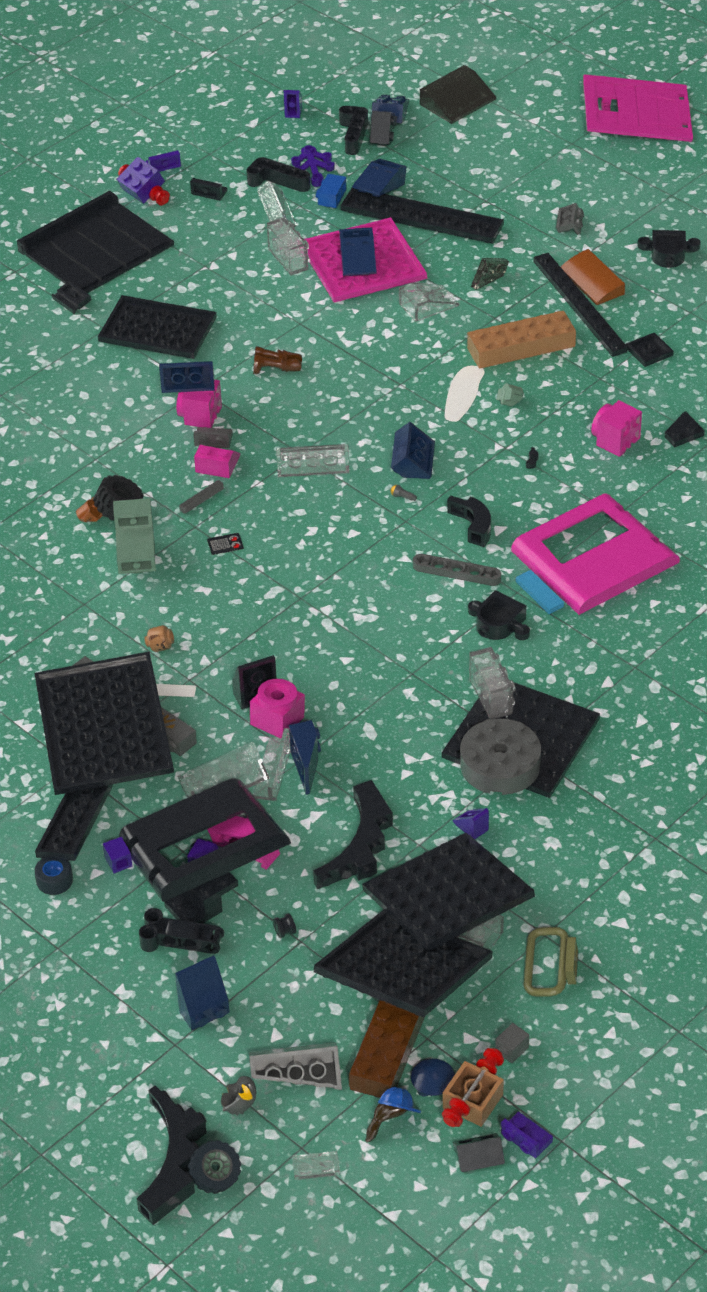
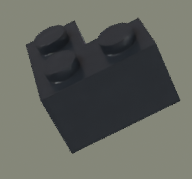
M372 111L370 143L391 144V141L394 140L392 129H394V126H397V116H395V113Z

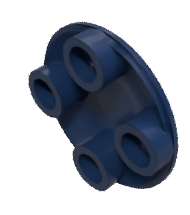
M426 1059L419 1062L413 1068L411 1082L420 1096H437L443 1094L455 1073L453 1068L443 1060Z

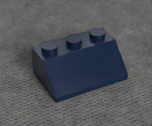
M213 361L159 363L162 393L215 391Z
M408 422L395 432L391 468L403 478L430 479L432 477L435 441L413 423Z

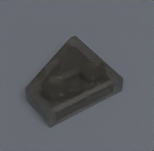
M482 258L471 287L477 290L503 277L509 261L505 258Z

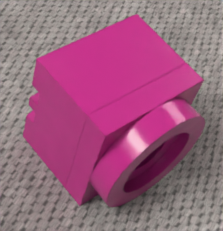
M215 380V391L178 392L176 410L178 416L184 417V425L212 428L217 414H219L222 408L220 380Z
M620 400L614 405L605 404L597 412L591 427L592 435L597 437L596 446L618 457L623 455L627 448L631 447V443L635 444L640 439L642 411Z
M284 679L265 681L258 688V694L250 701V725L282 740L289 734V725L299 723L304 718L305 694L297 691L293 683Z

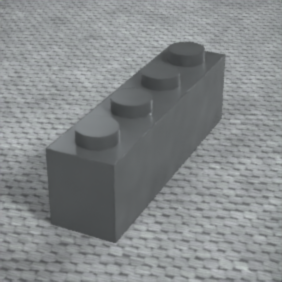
M336 1042L249 1052L251 1077L254 1079L342 1090Z

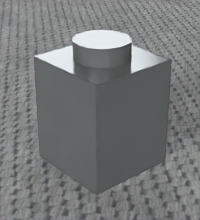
M514 1023L496 1038L495 1049H498L502 1053L503 1058L510 1063L517 1060L529 1048V1034Z

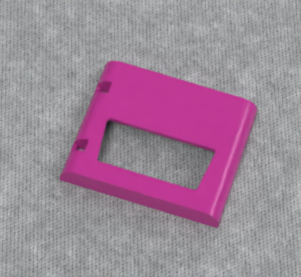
M607 493L520 535L511 546V552L578 615L665 571L680 561L676 553L664 543H660L658 537L631 513L624 511L623 506ZM602 511L608 514L619 526H624L628 529V531L564 564L560 563L542 542Z

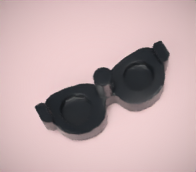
M531 447L529 451V460L526 462L527 469L535 468L536 461L539 459V453L535 450V447Z

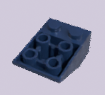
M381 95L372 102V111L393 112L397 116V123H403L409 99H405L406 96L390 98V95Z
M379 158L367 166L352 188L358 189L359 192H369L373 196L379 197L405 185L407 166Z
M372 227L339 229L343 276L377 274Z

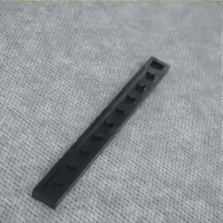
M549 253L535 256L533 260L535 265L612 357L627 353L628 347L553 257Z

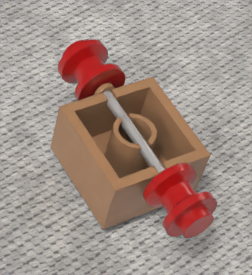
M485 1049L483 1052L485 1059H479L476 1066L464 1061L443 1091L444 1111L442 1112V1117L448 1126L460 1127L463 1123L462 1118L482 1127L503 1096L504 1079L495 1075L497 1073L496 1066H501L504 1063L502 1053L498 1049Z

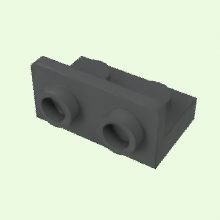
M577 203L559 208L556 224L558 233L574 228L577 235L581 234L584 212Z
M197 427V431H194V445L198 447L199 445L215 448H230L233 431L232 429Z

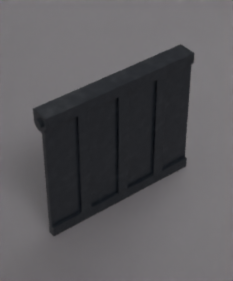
M108 191L18 239L17 246L18 252L29 257L64 284L71 281L86 293H89L174 246V241L121 205L117 195Z

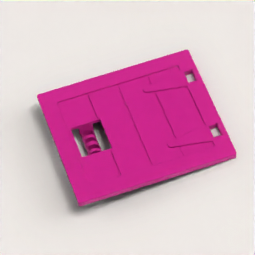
M583 75L587 131L693 141L687 85ZM598 98H602L601 110L598 108ZM611 99L617 100L618 112L611 111Z

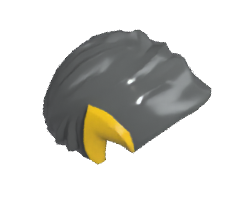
M241 1076L236 1083L227 1085L228 1093L222 1094L221 1105L223 1112L227 1111L237 1116L244 1114L256 1099L257 1091L254 1081L248 1076Z

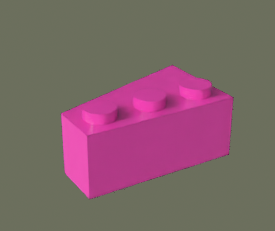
M235 816L207 829L213 843L220 847L255 832L249 819ZM278 849L255 861L262 863L261 867L267 870L280 855V851Z

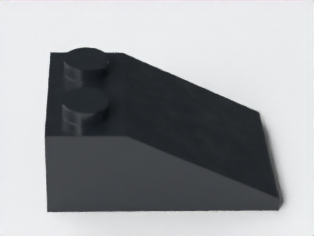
M274 655L237 667L232 680L233 695L242 710L250 707V701L258 694V688L262 683L271 679H277Z

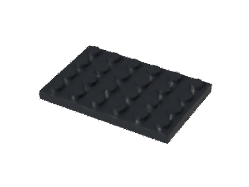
M121 295L100 331L98 341L194 359L216 320L217 314L214 311Z

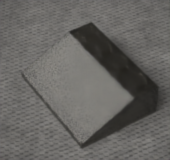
M466 65L420 89V105L450 124L496 100V96L480 76Z

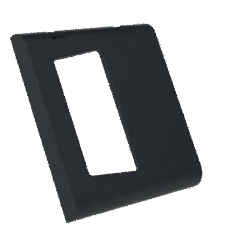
M237 778L226 780L123 827L119 834V837L123 838L128 847L133 862L162 902L291 844L290 838L245 784ZM242 813L246 814L255 830L254 833L179 867H174L158 852Z

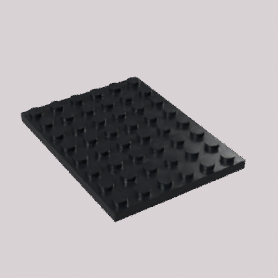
M150 651L34 673L55 795L174 773Z

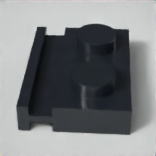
M71 281L66 282L57 290L56 294L51 295L54 301L73 314L76 313L77 309L80 310L92 300L88 293Z

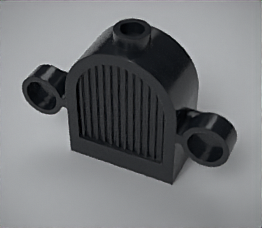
M652 230V240L648 237H640L637 242L639 249L652 251V260L656 265L665 268L681 265L685 260V252L698 251L701 246V241L697 238H690L686 241V231Z
M497 590L483 603L471 601L468 604V613L471 616L477 617L476 627L480 636L491 640L504 639L513 632L518 640H526L530 636V628L522 624L526 620L527 605Z

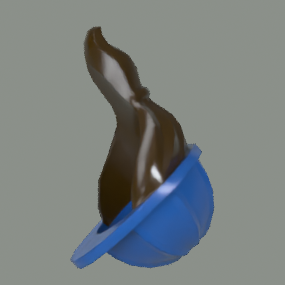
M392 1087L383 1093L380 1100H378L379 1104L375 1109L374 1118L367 1128L365 1141L368 1143L376 1138L379 1127L385 1120L399 1117L407 1111L421 1113V1110L414 1109L413 1098L406 1089Z

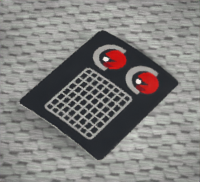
M239 533L207 539L212 555L244 549Z

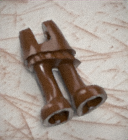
M256 346L253 374H259L264 366L276 367L285 372L300 371L302 355L279 349L275 352Z

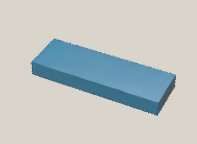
M532 570L516 577V583L548 614L564 607V602Z

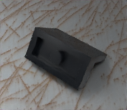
M192 178L190 181L192 195L221 201L228 191L227 187L219 183Z
M497 1133L453 1142L461 1172L505 1163L501 1137Z

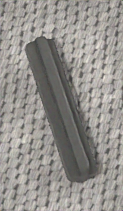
M220 480L215 481L179 505L180 511L184 514L188 513L223 490L224 484Z

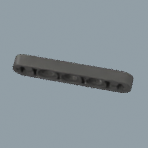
M417 554L413 557V568L418 572L489 586H496L501 582V571L494 567L427 554ZM439 564L443 565L444 567L436 568L435 565ZM454 568H460L461 571H458V572H457V571H453L452 569H454ZM476 571V572H479L480 574H478V575H472L471 572Z

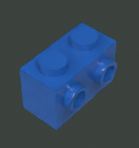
M327 174L326 178L322 180L320 189L316 191L318 205L337 208L347 190L345 176Z

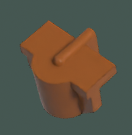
M94 496L76 510V515L80 521L96 522L103 516L94 505Z

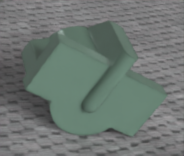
M506 383L502 388L498 389L496 400L501 401L503 405L512 407L522 400L523 389Z

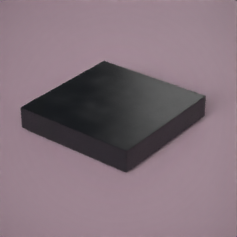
M655 332L626 343L628 351L644 367L669 358L674 353Z

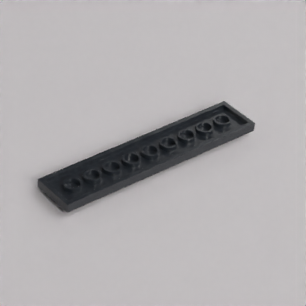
M351 188L341 204V210L378 219L392 218L394 223L406 224L492 244L504 225V219L388 194H382L377 197L369 192H359L355 188Z

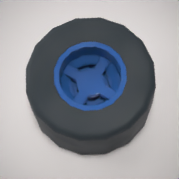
M45 858L37 862L35 866V879L39 890L49 895H58L67 891L73 883L70 862Z

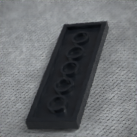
M113 784L65 793L35 850L36 858L75 861Z

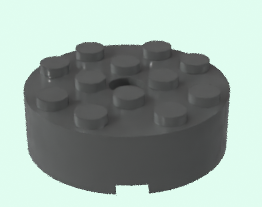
M487 719L469 729L461 741V772L470 785L482 792L489 794L490 791L502 792V795L517 793L529 787L539 775L541 764L540 741L537 735L521 722L509 719Z

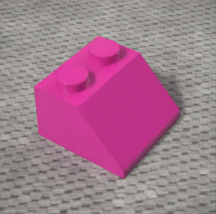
M199 445L194 456L195 472L230 478L240 457V452Z

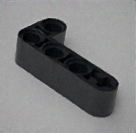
M342 106L339 108V123L342 126L348 127L345 135V153L356 155L360 150L368 127V109L357 106Z
M265 157L257 158L246 169L247 184L250 187H257L266 180L300 192L309 191L311 188L310 173L308 171Z

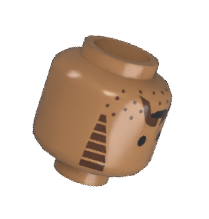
M165 625L150 628L147 636H145L146 646L150 647L154 652L168 650L174 643L173 632Z

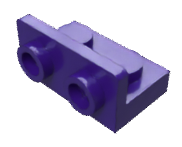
M519 1111L509 1121L507 1119L501 1121V1134L507 1141L515 1143L525 1154H530L535 1159L553 1142L552 1135Z

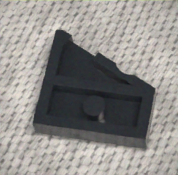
M685 411L665 431V438L673 447H677L703 437L705 430Z

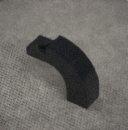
M450 495L447 500V513L470 521L468 542L485 547L491 536V514L488 508L474 497L470 496L468 500H464Z

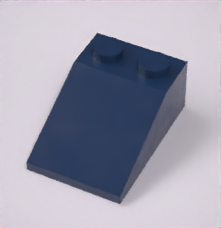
M312 720L289 725L290 752L306 795L310 794L318 765V753L321 752L320 743L317 741V739H320V732L318 727H314Z
M214 955L175 973L179 1011L191 1031L230 1013L229 999Z

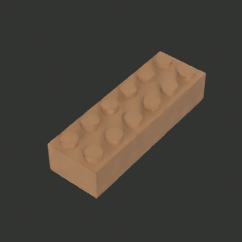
M564 310L467 332V349L478 368L568 349L576 345V330Z

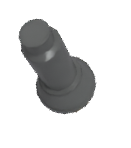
M394 485L391 488V494L394 497H404L411 501H416L417 499L416 495L404 490L400 485Z

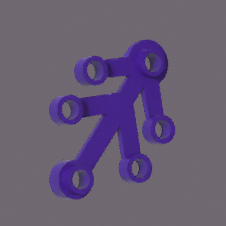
M306 145L301 149L299 156L291 158V164L296 168L302 170L311 168V185L314 187H320L324 179L322 174L319 173L317 166L327 171L335 169V163L331 161L332 154L330 152H317V149L311 145ZM314 157L323 159V161L317 160ZM304 159H308L305 163L300 165Z

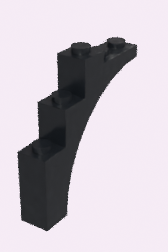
M372 780L353 786L354 801L360 813L357 833L349 846L339 856L313 870L314 884L317 889L329 886L343 879H348L354 875L359 881L377 874V860L373 854L385 850V836L381 830L393 826V812Z
M156 1085L148 1090L150 1104L160 1114L167 1127L169 1146L166 1159L159 1174L152 1184L136 1198L138 1211L152 1225L156 1224L195 1193L194 1180L189 1174L188 1164L194 1151L199 1148L195 1142L207 1133V1121L202 1113L196 1112L191 1107L184 1111L180 1104H175L168 1093L164 1090L161 1091Z

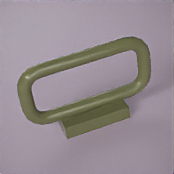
M541 927L531 931L528 935L526 946L525 991L535 997H551L560 994L565 989L566 980L568 984H576L578 967L576 937H569L568 933L560 927ZM557 935L561 939L558 983L552 988H534L532 986L535 940L539 936Z

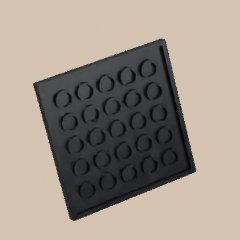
M494 675L442 751V758L460 764V746L464 735L473 726L487 719H509L521 722L537 735L541 744L539 775L526 790L550 798L598 723L600 713Z
M467 832L362 884L363 891L428 951L535 897L533 888Z
M382 910L314 965V973L407 1010L417 1016L425 1017L491 960L493 951L458 937L428 951L385 910Z

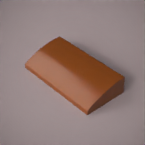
M589 249L576 254L561 266L574 284L595 305L625 295V283Z

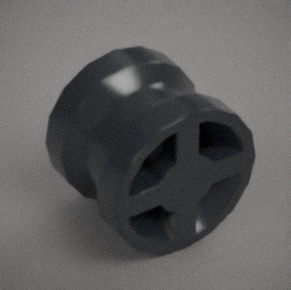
M290 913L285 914L283 918L276 917L273 919V925L279 938L285 937V934L296 933V926Z

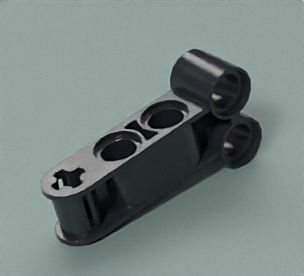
M151 908L144 913L145 925L139 929L140 947L145 952H153L159 946L215 954L220 951V940L224 937L225 932L216 925L163 918V913L160 909Z

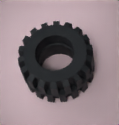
M109 475L102 480L93 501L98 512L102 513L104 517L114 520L113 501L143 499L144 495L141 488L137 487L138 485L133 483L132 480L126 479L123 476Z

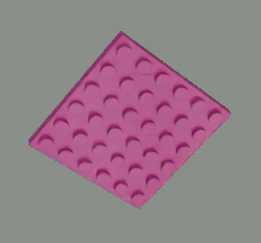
M392 218L346 228L372 227L377 274L343 276L339 230L299 240L301 249L333 302L427 279V272Z

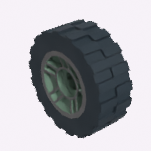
M220 1140L208 1141L206 1144L201 1145L194 1151L188 1164L189 1174L192 1176L194 1184L198 1186V1189L204 1190L206 1193L217 1194L227 1190L238 1180V1176L241 1173L239 1154L228 1143H223ZM212 1164L218 1165L217 1171L212 1169Z

